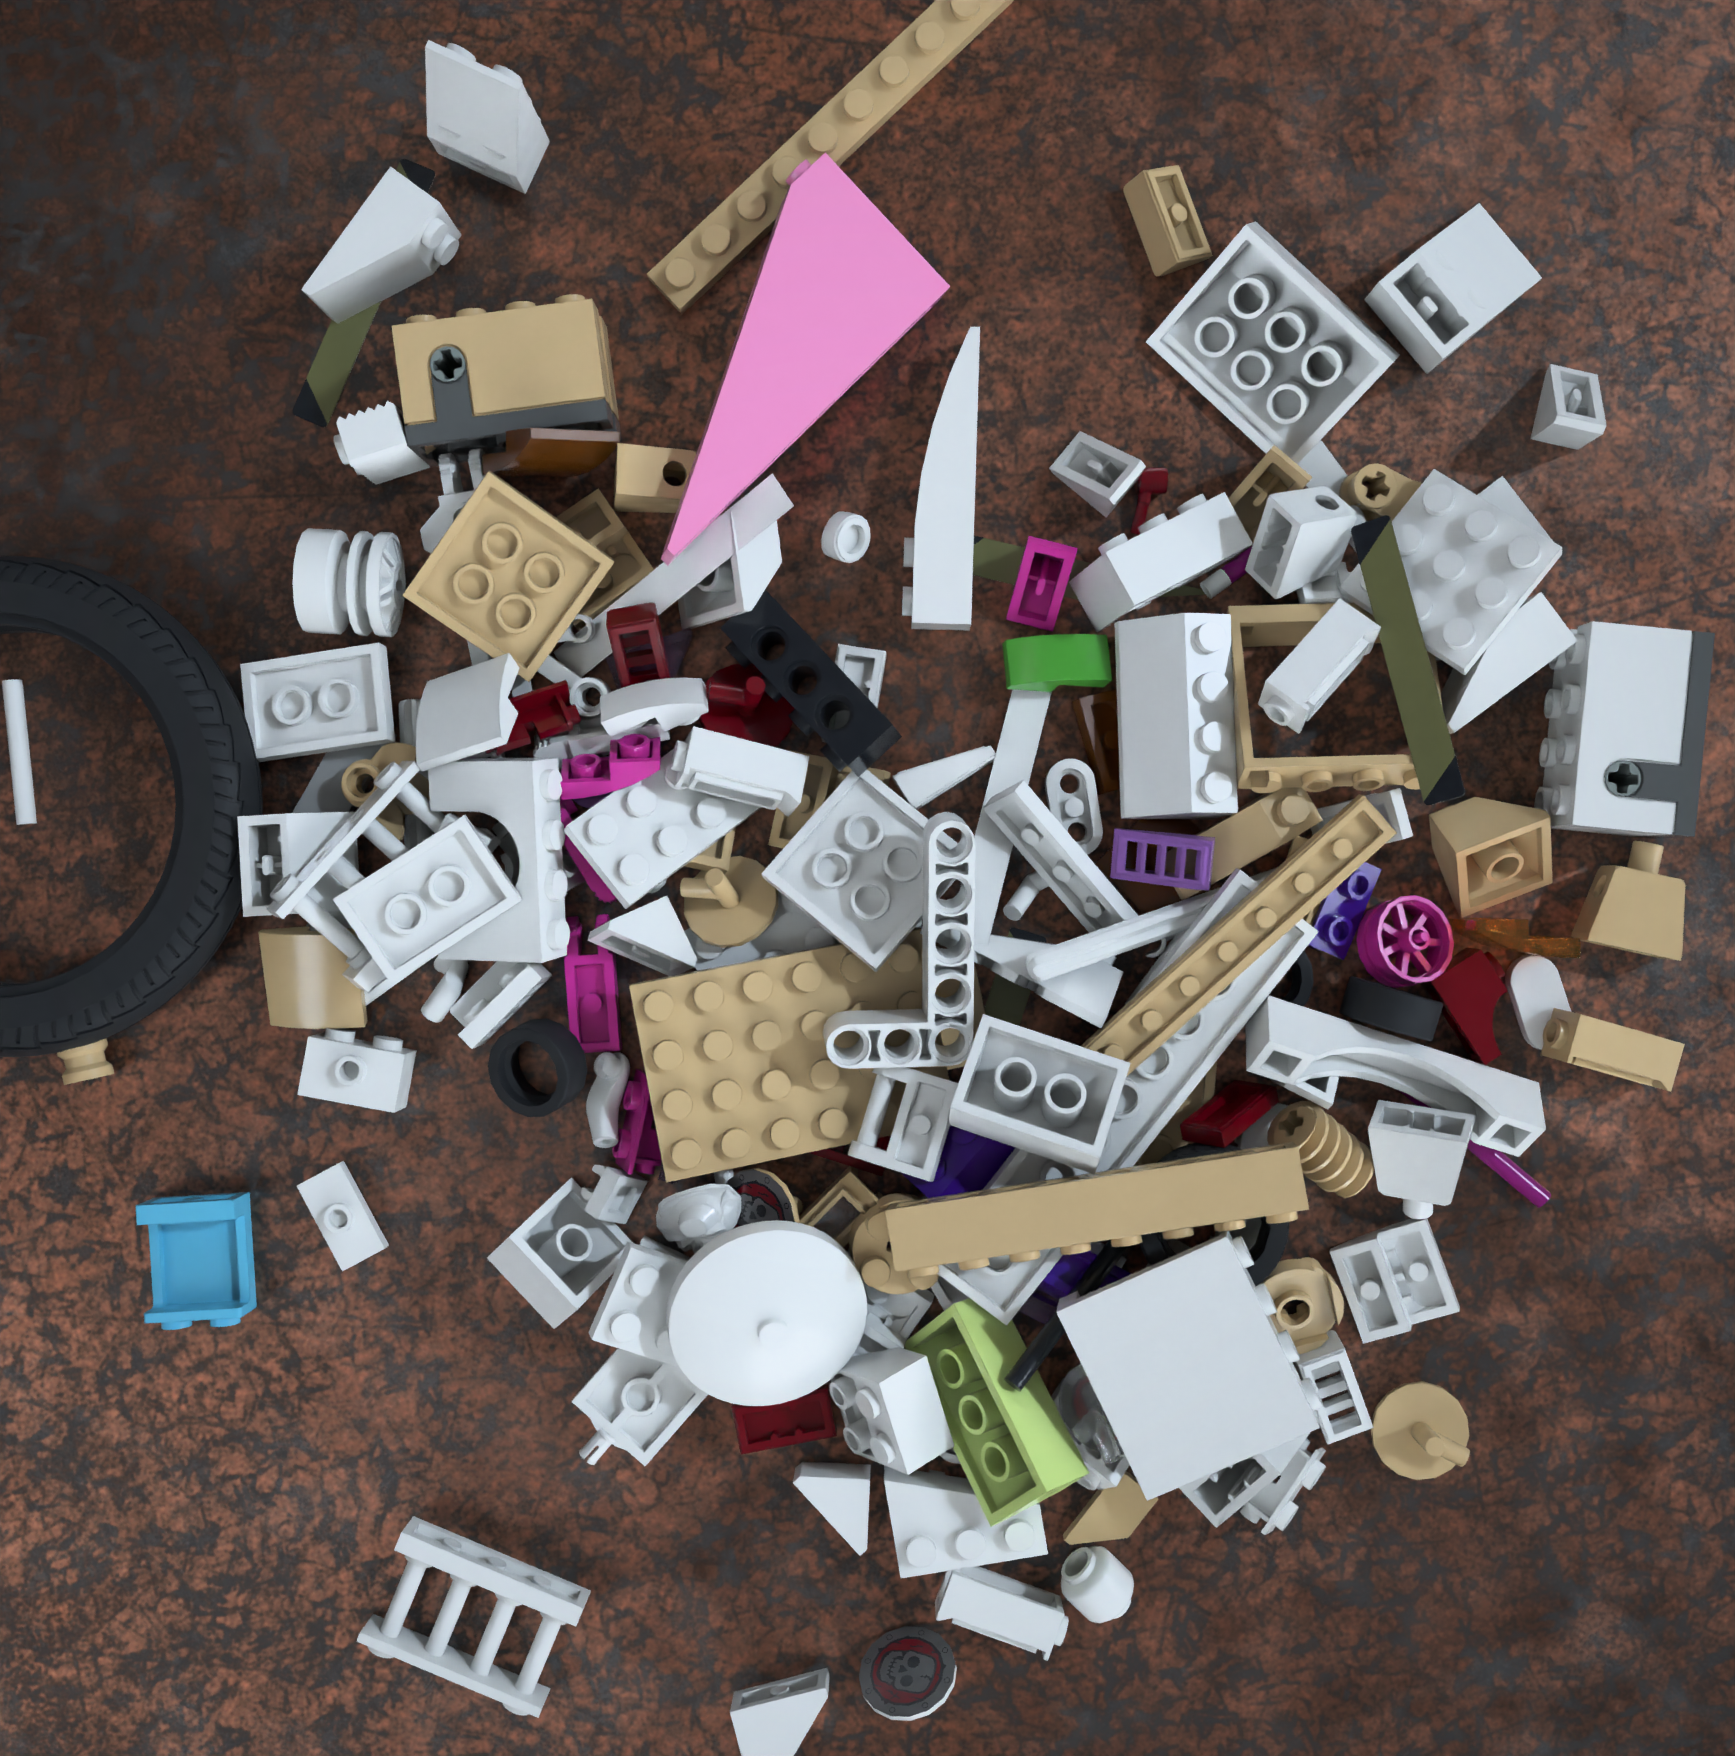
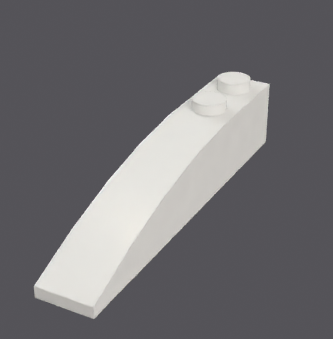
M980 327L969 328L949 374L932 425L921 472L914 538L904 537L903 567H913V587L903 586L902 616H912L911 629L969 631L971 627Z

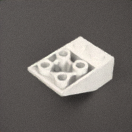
M428 40L425 46L427 137L438 154L526 194L550 141L541 124V119L533 107L532 100L525 90L522 78L504 66L496 64L491 69L476 62L475 56L459 45L448 43L445 48Z
M1479 203L1417 249L1381 279L1364 300L1425 373L1428 374L1540 281L1542 277Z

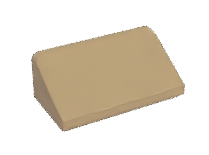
M1179 165L1143 170L1124 186L1125 198L1156 277L1170 274L1213 256Z

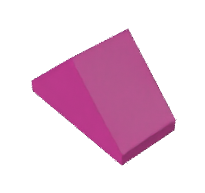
M1032 536L1028 537L1023 550L1006 620L1053 632L1076 557L1077 548Z

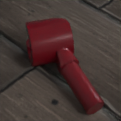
M1146 468L1137 480L1138 504L1130 533L1140 535L1138 527L1145 523L1151 495L1166 494L1168 486L1167 468Z

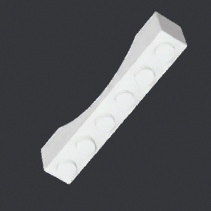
M1269 995L1245 1025L1246 1071L1292 1086L1309 1079L1329 1076L1356 1077L1382 1083L1407 1093L1431 1108L1475 1115L1470 1140L1476 1144L1517 1157L1546 1130L1539 1082Z

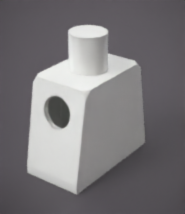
M1325 486L1271 494L1268 496L1245 571L1274 599L1281 598L1335 571L1340 566L1350 537H1352L1351 529L1353 526L1365 522L1364 514L1359 507L1355 505L1349 506L1334 491Z
M1378 1100L1368 1126L1378 1191L1385 1196L1402 1198L1404 1214L1413 1219H1426L1433 1214V1204L1442 1206L1451 1204L1475 1122V1115Z

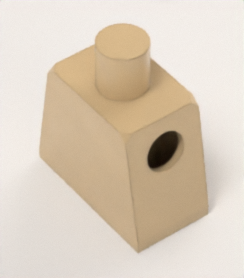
M617 443L614 468L613 510L619 512L676 513L697 452L685 449ZM675 477L682 485L671 486L664 478Z
M1633 841L1627 867L1617 865L1600 866L1572 931L1571 939L1655 958L1681 961L1686 885L1682 879L1658 874L1664 846Z

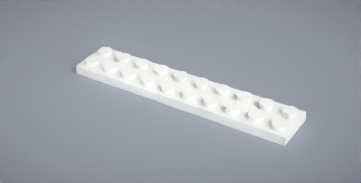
M1236 868L1140 991L1159 976L1259 884L1242 870ZM1301 919L1126 1077L1096 1172L1134 1166L1319 932L1304 919ZM1015 1148L984 1189L1075 1176L1089 1172ZM1060 1247L1039 1250L1040 1258L1025 1262H1010L1009 1255L989 1258L990 1265L971 1270H960L958 1263L938 1265L939 1273L937 1274L1007 1326L1062 1257V1254L1060 1253Z

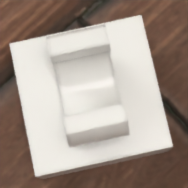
M594 1165L592 1170L599 1174L601 1178L595 1189L582 1187L580 1193L588 1201L584 1211L597 1220L626 1224L648 1181L635 1172L627 1174L621 1169Z

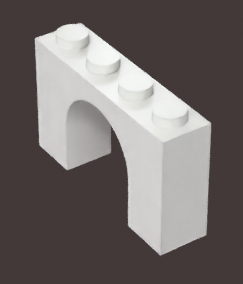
M462 758L429 769L430 811L485 813L497 819L509 831L519 854L520 868L515 889L522 898L516 905L439 953L438 959L544 963L566 956L570 929L565 919V895L568 882L563 871L562 847L565 842V828L561 822L560 796L562 794L560 782L563 779L559 772L558 758Z

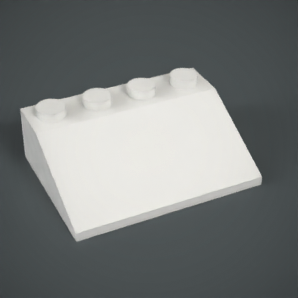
M1256 221L1246 224L1146 341L1149 346L1261 450L1267 454L1275 445L1296 464L1313 449L1400 356Z

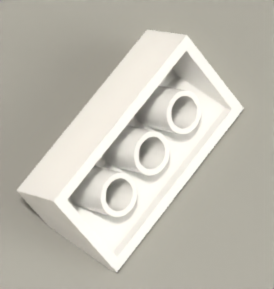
M1178 613L1123 620L1114 623L1121 819H1215L1238 813L1231 614Z

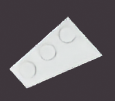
M1225 492L1209 500H1206L1204 494H1200L1177 508L1180 515L1167 520L1164 513L1138 527L1140 535L1128 540L1125 533L1098 547L1101 556L1069 581L1096 633L1110 626L1111 623L1134 609L1138 611L1149 605L1151 600L1176 587L1178 589L1231 560L1253 544Z
M884 1465V1484L901 1578L1048 1554L1040 1503L991 1527L967 1478L945 1475V1472L934 1470L929 1472L915 1470L907 1475Z

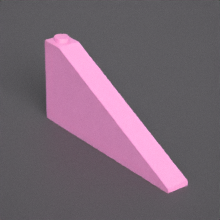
M826 153L812 165L807 159L804 160L786 179V183L790 187L781 203L661 556V560L667 566L896 344L950 288L949 284Z

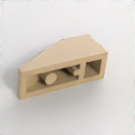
M1300 787L1280 788L1275 792L1264 793L1240 807L1238 813L1227 815L1197 833L1196 836L1215 837L1211 885L1232 874L1236 868L1241 869L1323 821L1307 791ZM1177 847L1167 851L1165 872L1175 873ZM1187 849L1185 874L1195 875L1197 850ZM1174 887L1181 900H1185L1201 891Z

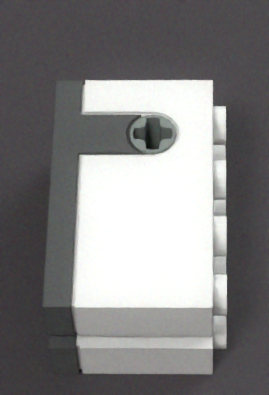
M1595 621L1578 626V630L1570 629L1578 641L1549 662L1550 668L1554 669L1553 688L1548 690L1544 702V714L1546 718H1549L1548 738L1543 739L1539 752L1540 765L1545 767L1543 787H1539L1537 790L1534 808L1547 811L1551 816V829L1654 839L1695 837L1715 633Z

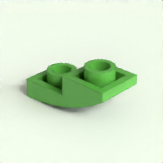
M1039 635L1008 639L1002 643L1007 689L1052 692L1059 685L1104 688L1112 681L1107 635Z

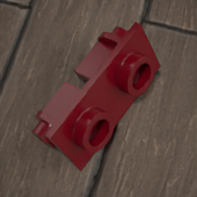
M564 680L510 698L509 700L517 710L518 715L507 744L487 750L485 753L496 752L497 756H499L503 752L530 744L528 732L536 730L540 740L565 731H573V725L581 723V719L576 705L570 704L567 681Z

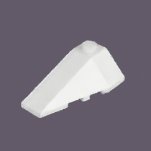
M951 929L944 930L936 939L937 943L947 948H952L958 941L949 938ZM994 934L990 935L988 946L974 944L975 963L989 968L991 971L1015 984L1034 991L1043 999L1102 1028L1123 975V971L1113 967L1117 957L1112 956L1045 981L1037 982L1029 976L1025 962L1026 957L1030 953L1056 944Z

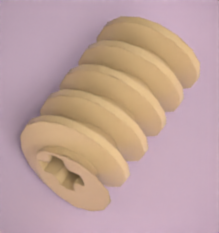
M1299 1101L1290 1104L1280 1111L1271 1122L1267 1136L1268 1144L1275 1145L1294 1142L1299 1149L1303 1173L1326 1192H1335L1337 1196L1345 1199L1360 1192L1372 1178L1374 1164L1369 1147L1360 1142L1355 1135L1348 1132L1343 1125L1337 1123L1331 1115L1325 1113L1319 1105L1311 1101Z

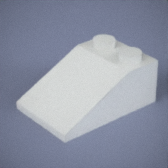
M390 166L301 290L330 319L339 324L376 303L433 275L440 264L446 265L454 257L459 247L458 240L461 237V233L439 201Z
M1542 592L1528 597L1466 675L1453 668L1441 692L1443 712L1449 734L1455 733L1578 641Z

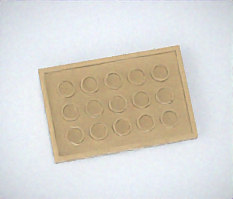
M921 928L913 929L877 972L842 943L628 984L666 1183L851 1144L852 1140L857 1141L877 1074L872 1073L873 1068L848 1069L834 1064L827 1055L823 1037L824 1024L829 1017L842 1011L922 1009ZM902 1029L893 1030L885 1038V1044L892 1047L901 1046L909 1039L910 1033ZM843 1031L837 1035L834 1044L841 1048L852 1047L858 1042L860 1035L855 1031ZM939 1032L935 1043L943 1045L941 1032ZM947 1066L908 1067L949 1080ZM895 1081L878 1138L892 1134L907 1083Z

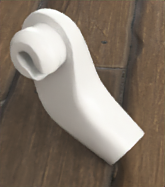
M603 1052L594 1062V1071L597 1077L587 1097L586 1112L593 1144L600 1148H610L619 1142V1107L630 1074L629 1060L620 1052Z

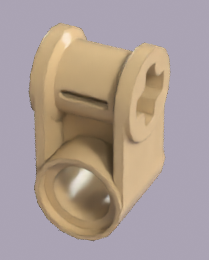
M1378 463L1369 464L1344 479L1340 486L1339 497L1349 506L1355 505L1359 507L1366 521L1385 515L1389 516L1391 521H1393L1422 483L1411 480L1385 465ZM1368 481L1370 483L1369 489L1362 485V483ZM1367 490H1368L1371 494H1373L1374 497L1368 499V498L1366 497Z

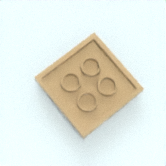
M489 470L402 596L491 657L496 658L510 653L519 666L517 675L530 682L615 561Z

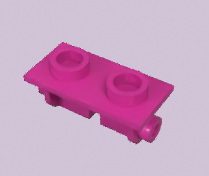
M636 1069L634 1080L629 1081L626 1085L623 1096V1107L627 1110L623 1129H618L619 1142L612 1147V1152L616 1158L615 1163L627 1174H633L635 1163V1171L654 1174L655 1166H661L662 1160L656 1128H651L654 1117L646 1075L641 1069Z

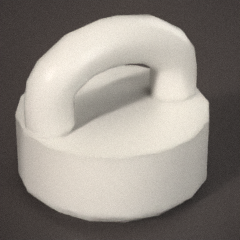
M839 511L828 520L822 533L821 548L823 553L828 557L846 563L858 561L865 554L870 543L871 534L867 520L860 515L850 512Z

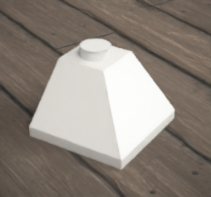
M730 511L733 556L678 599L682 630L693 629L753 610L782 563L777 520L738 551L732 511Z

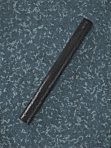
M1108 1240L1068 1295L1078 1291L1081 1297L1097 1290L1129 1246L1112 1247L1111 1240ZM1056 1311L1004 1378L1010 1386L1021 1392L1066 1332Z

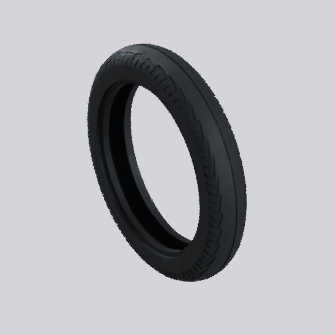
M0 556V634L26 632L62 636L85 647L103 659L130 684L150 711L161 732L170 758L176 800L175 826L165 868L151 898L128 929L108 948L86 963L66 973L34 983L0 981V1057L40 1056L98 1042L138 1023L184 989L218 950L232 928L242 907L237 816L263 815L259 761L256 758L245 714L227 678L202 644L168 611L134 588L107 575L79 565L27 556Z

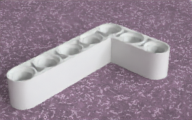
M937 813L928 820L923 832L922 1009L842 1011L829 1017L823 1029L827 1055L834 1064L841 1068L953 1066L962 1063L968 1058L973 1044L975 838L968 825L955 813ZM950 827L961 830V839L956 847L949 850L937 847L936 841L941 831ZM953 878L961 882L960 891L952 899L944 900L936 897L937 887L945 879ZM956 929L960 931V939L952 948L943 949L936 946V939L944 930ZM946 979H956L960 982L959 989L950 997L944 998L935 994L939 983ZM954 1028L960 1031L957 1040L950 1045L943 1046L935 1043L937 1035L944 1029ZM902 1029L910 1033L909 1039L901 1046L892 1047L885 1044V1038L893 1030ZM843 1031H855L860 1035L858 1042L852 1047L841 1048L834 1044L837 1035Z

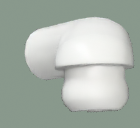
M438 956L435 959L434 968L438 972L443 973L444 976L421 1008L422 1014L428 1020L435 1023L441 1022L459 998L469 968L467 960L438 959Z

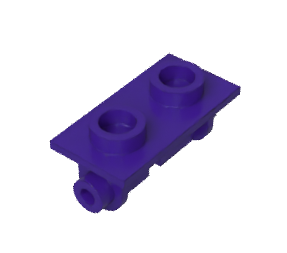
M1364 862L1321 901L1312 923V927L1319 932L1309 943L1308 947L1326 952L1342 960L1345 959L1382 869Z

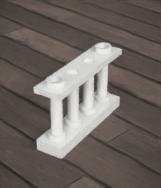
M402 761L399 765L392 762L387 765L373 782L378 788L296 877L288 874L276 885L270 893V897L274 901L266 909L273 916L284 919L292 909L348 957L346 963L350 966L342 975L357 988L369 992L384 975L364 944L308 896L307 893L327 871L347 889L365 879L359 871L342 857L343 853L361 834L391 861L409 851L402 842L375 819L395 797L434 833L438 831L445 815L441 811H430V801L409 782L420 770L415 761ZM480 828L494 837L488 847L492 853L501 841L488 829Z
M413 1516L401 1532L394 1551L404 1554L408 1562L385 1618L373 1614L361 1630L357 1642L368 1646L369 1651L376 1656L382 1658L395 1657L502 1702L504 1707L514 1714L523 1716L530 1714L539 1718L551 1689L537 1683L560 1626L567 1623L575 1627L577 1626L591 1590ZM433 1566L449 1573L453 1581L430 1637L403 1627V1623L426 1568ZM478 1585L494 1592L498 1600L475 1656H472L447 1644L471 1587ZM523 1604L540 1611L543 1619L522 1670L517 1675L492 1663L515 1607Z

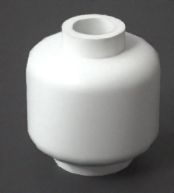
M1091 1546L1076 1549L1067 1557L1061 1570L1062 1594L1089 1621L1104 1623L1121 1617L1128 1610L1134 1589L1133 1576L1112 1553L1103 1546Z

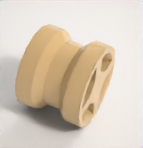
M107 1038L57 1053L58 1057L63 1059L66 1070L62 1075L64 1085L114 1074L113 1065L106 1061L104 1053L108 1046Z

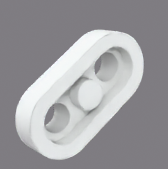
M1064 759L1053 765L1045 778L1048 809L1067 832L1072 823H1079L1084 827L1085 836L1077 844L1086 854H1090L1099 846L1103 836L1095 777L1086 763L1077 759ZM1072 775L1076 778L1078 787L1074 793H1066L1061 789L1060 781L1063 776Z

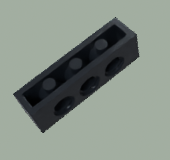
M766 590L752 611L733 616L720 627L732 640L725 647L727 651L744 669L751 663L763 674L760 678L765 682L764 691L776 703L784 697L795 708L788 717L807 737L814 731L821 736L827 744L820 751L839 772L848 766L859 777L902 737L893 724ZM778 643H785V650L779 658L770 661L766 660L767 653L772 646ZM817 677V684L810 693L798 694L799 684L805 678ZM843 710L850 712L849 720L842 728L829 729L830 719L835 713Z

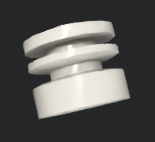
M308 528L302 532L296 547L292 582L294 607L302 630L308 633L341 635L346 630L350 621L354 633L360 636H368L373 631L379 637H393L397 633L402 619L405 598L402 595L406 589L404 558L398 536L391 532H379L376 536H373L368 531H359L350 544L346 533L341 530Z

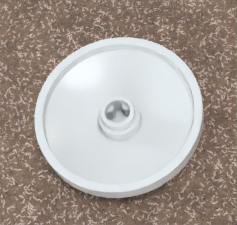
M773 1220L755 1222L736 1227L717 1236L699 1249L685 1264L678 1274L669 1295L666 1313L667 1332L677 1364L687 1378L699 1389L717 1399L732 1404L744 1406L775 1405L795 1400L820 1388L847 1364L859 1345L865 1329L867 1296L864 1284L851 1256L835 1239L814 1227L792 1221Z

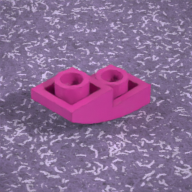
M630 734L618 740H611L609 757L581 754L572 759H563L561 769L563 780L560 782L562 800L581 799L617 791L659 771L661 764L660 737L648 738L641 734Z

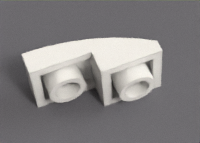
M683 677L650 680L623 687L600 696L601 724L610 738L624 731H635L654 717L663 731L666 732L677 726L690 725L698 720L701 715L709 712L706 685L702 678Z

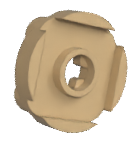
M906 1193L889 1194L876 1200L877 1205L871 1207L865 1214L861 1212L855 1219L849 1236V1252L864 1283L869 1287L888 1294H906L918 1289H928L937 1282L938 1274L910 1278L908 1270L895 1272L892 1251L890 1248H887L890 1239L885 1214L886 1208L893 1203L922 1198Z
M1305 1257L1302 1259L1279 1261L1272 1273L1262 1282L1266 1285L1277 1309L1276 1313L1270 1315L1278 1333L1285 1330L1288 1331L1298 1354H1304L1322 1346L1329 1339L1327 1332L1333 1327L1335 1321L1339 1326L1344 1313V1301L1341 1291L1331 1274L1324 1270L1316 1259ZM1291 1300L1304 1301V1303L1297 1305V1312L1288 1315L1286 1309H1282Z

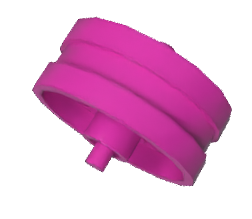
M1417 895L1400 896L1381 902L1367 910L1359 923L1356 938L1359 957L1367 972L1378 982L1393 988L1430 982L1443 974L1452 960L1454 940L1451 925L1440 908L1432 901ZM1404 910H1407L1414 916L1409 926ZM1389 911L1391 912L1395 928L1384 922ZM1428 948L1427 958L1425 959L1420 951ZM1388 957H1396L1395 966ZM1409 959L1419 971V975L1416 977L1407 975Z

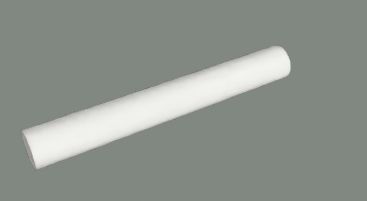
M3 680L2 689L16 825L37 824L23 680Z

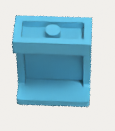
M250 1192L156 1197L136 1205L137 1225H148L153 1307L144 1313V1323H161V1329L176 1330L192 1326V1321L210 1320L211 1327H225L240 1323L241 1317L257 1307Z

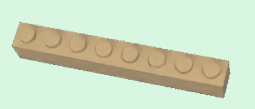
M1294 1142L1100 1171L1095 1172V1174L1087 1173L893 1203L886 1208L885 1214L895 1272L908 1270L910 1278L937 1274L939 1273L938 1265L958 1263L960 1270H971L990 1265L989 1258L1009 1255L1010 1262H1025L1040 1258L1039 1250L1060 1247L1062 1255L1083 1253L1091 1250V1242L1111 1240L1112 1247L1131 1246L1143 1242L1141 1235L1162 1232L1163 1239L1184 1238L1194 1235L1193 1227L1214 1224V1230L1218 1232L1237 1230L1246 1227L1245 1219L1263 1216L1266 1217L1268 1224L1285 1223L1297 1220V1211L1309 1210L1299 1149Z

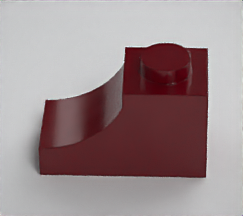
M1467 947L1452 957L1443 974L1430 982L1421 983L1430 999L1443 1003L1441 1016L1469 1059L1486 1065L1502 1055L1493 1033V1013L1499 997L1508 992L1500 979L1505 976V973L1498 960L1488 951L1483 953L1481 949Z

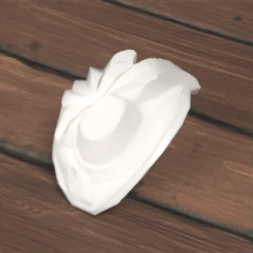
M706 1184L675 1193L664 1198L658 1204L656 1214L657 1228L668 1241H676L678 1247L685 1252L693 1249L695 1254L712 1239L735 1227L742 1211L741 1196L727 1184Z

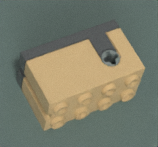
M569 294L557 297L554 304L535 306V303L530 301H517L507 304L505 310L486 313L481 308H466L457 311L456 317L436 319L433 315H415L407 318L406 324L392 325L403 418L406 425L407 446L430 467L439 466V456L446 453H452L459 464L468 462V454L472 449L481 448L485 454L506 452V431L516 429L549 428L620 432V442H622L607 326L602 316H599L598 309L592 298L585 299L582 295Z

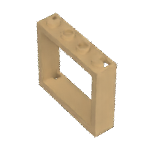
M1335 603L1228 606L1226 614H1231L1237 789H1252L1256 793H1271L1280 788L1300 787L1308 792H1321L1331 787L1353 786L1354 789L1360 791L1375 790L1383 785H1404L1408 789H1420L1411 754L1280 758L1253 757L1243 647L1296 646ZM1347 603L1375 622L1372 614L1355 603ZM1379 634L1377 636L1375 643H1381ZM1427 651L1442 704L1436 657Z

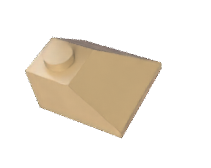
M1473 797L1429 814L1432 849L1456 911L1461 918L1553 883L1551 816L1546 810Z

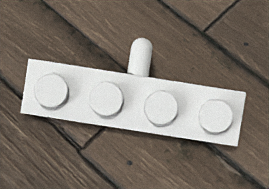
M1024 780L992 796L983 807L984 811L1036 870L1025 877L1003 908L1007 918L1018 921L1039 891L1050 887L1089 933L1138 916Z

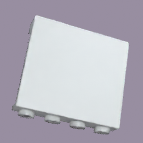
M1221 1231L1219 1236L1086 1295L1080 1297L1078 1291L1059 1299L1056 1313L1147 1501L1320 1428L1316 1410L1322 1408L1323 1404L1310 1377L1304 1380L1300 1379L1293 1365V1362L1300 1360L1297 1349L1287 1330L1280 1333L1277 1332L1270 1315L1277 1312L1272 1297L1264 1283L1255 1286L1247 1270L1248 1267L1254 1265L1251 1254L1243 1238L1239 1236L1232 1239L1229 1231Z

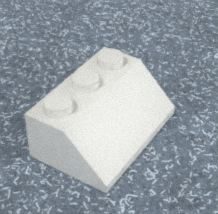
M983 1014L950 1106L949 1125L1095 1174L1131 1063Z

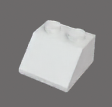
M572 1177L487 1257L553 1329L577 1311L615 1272L627 1242H632L614 1222L597 1220L584 1211L588 1201L582 1197L580 1193L582 1188Z

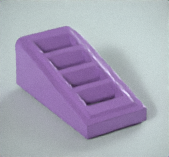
M1115 828L1110 878L1209 891L1212 879L1215 837ZM1128 841L1138 842L1135 869L1126 868ZM1148 844L1157 845L1155 871L1146 870ZM1168 846L1177 847L1175 873L1165 872ZM1187 849L1197 850L1195 875L1185 874Z

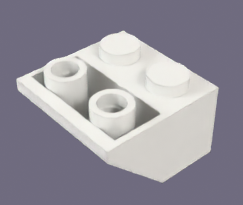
M355 812L237 816L243 917L272 915L266 909L274 901L270 897V893L276 885L288 874L296 877ZM356 839L343 853L342 857L359 871ZM327 871L307 895L327 912H335L340 910L333 899L348 889ZM292 909L289 914H298V913H296V912Z
M897 1347L853 1356L831 1379L829 1385L830 1395L835 1404L840 1408L845 1424L843 1430L844 1438L849 1448L855 1454L909 1475L954 1447L926 1355Z

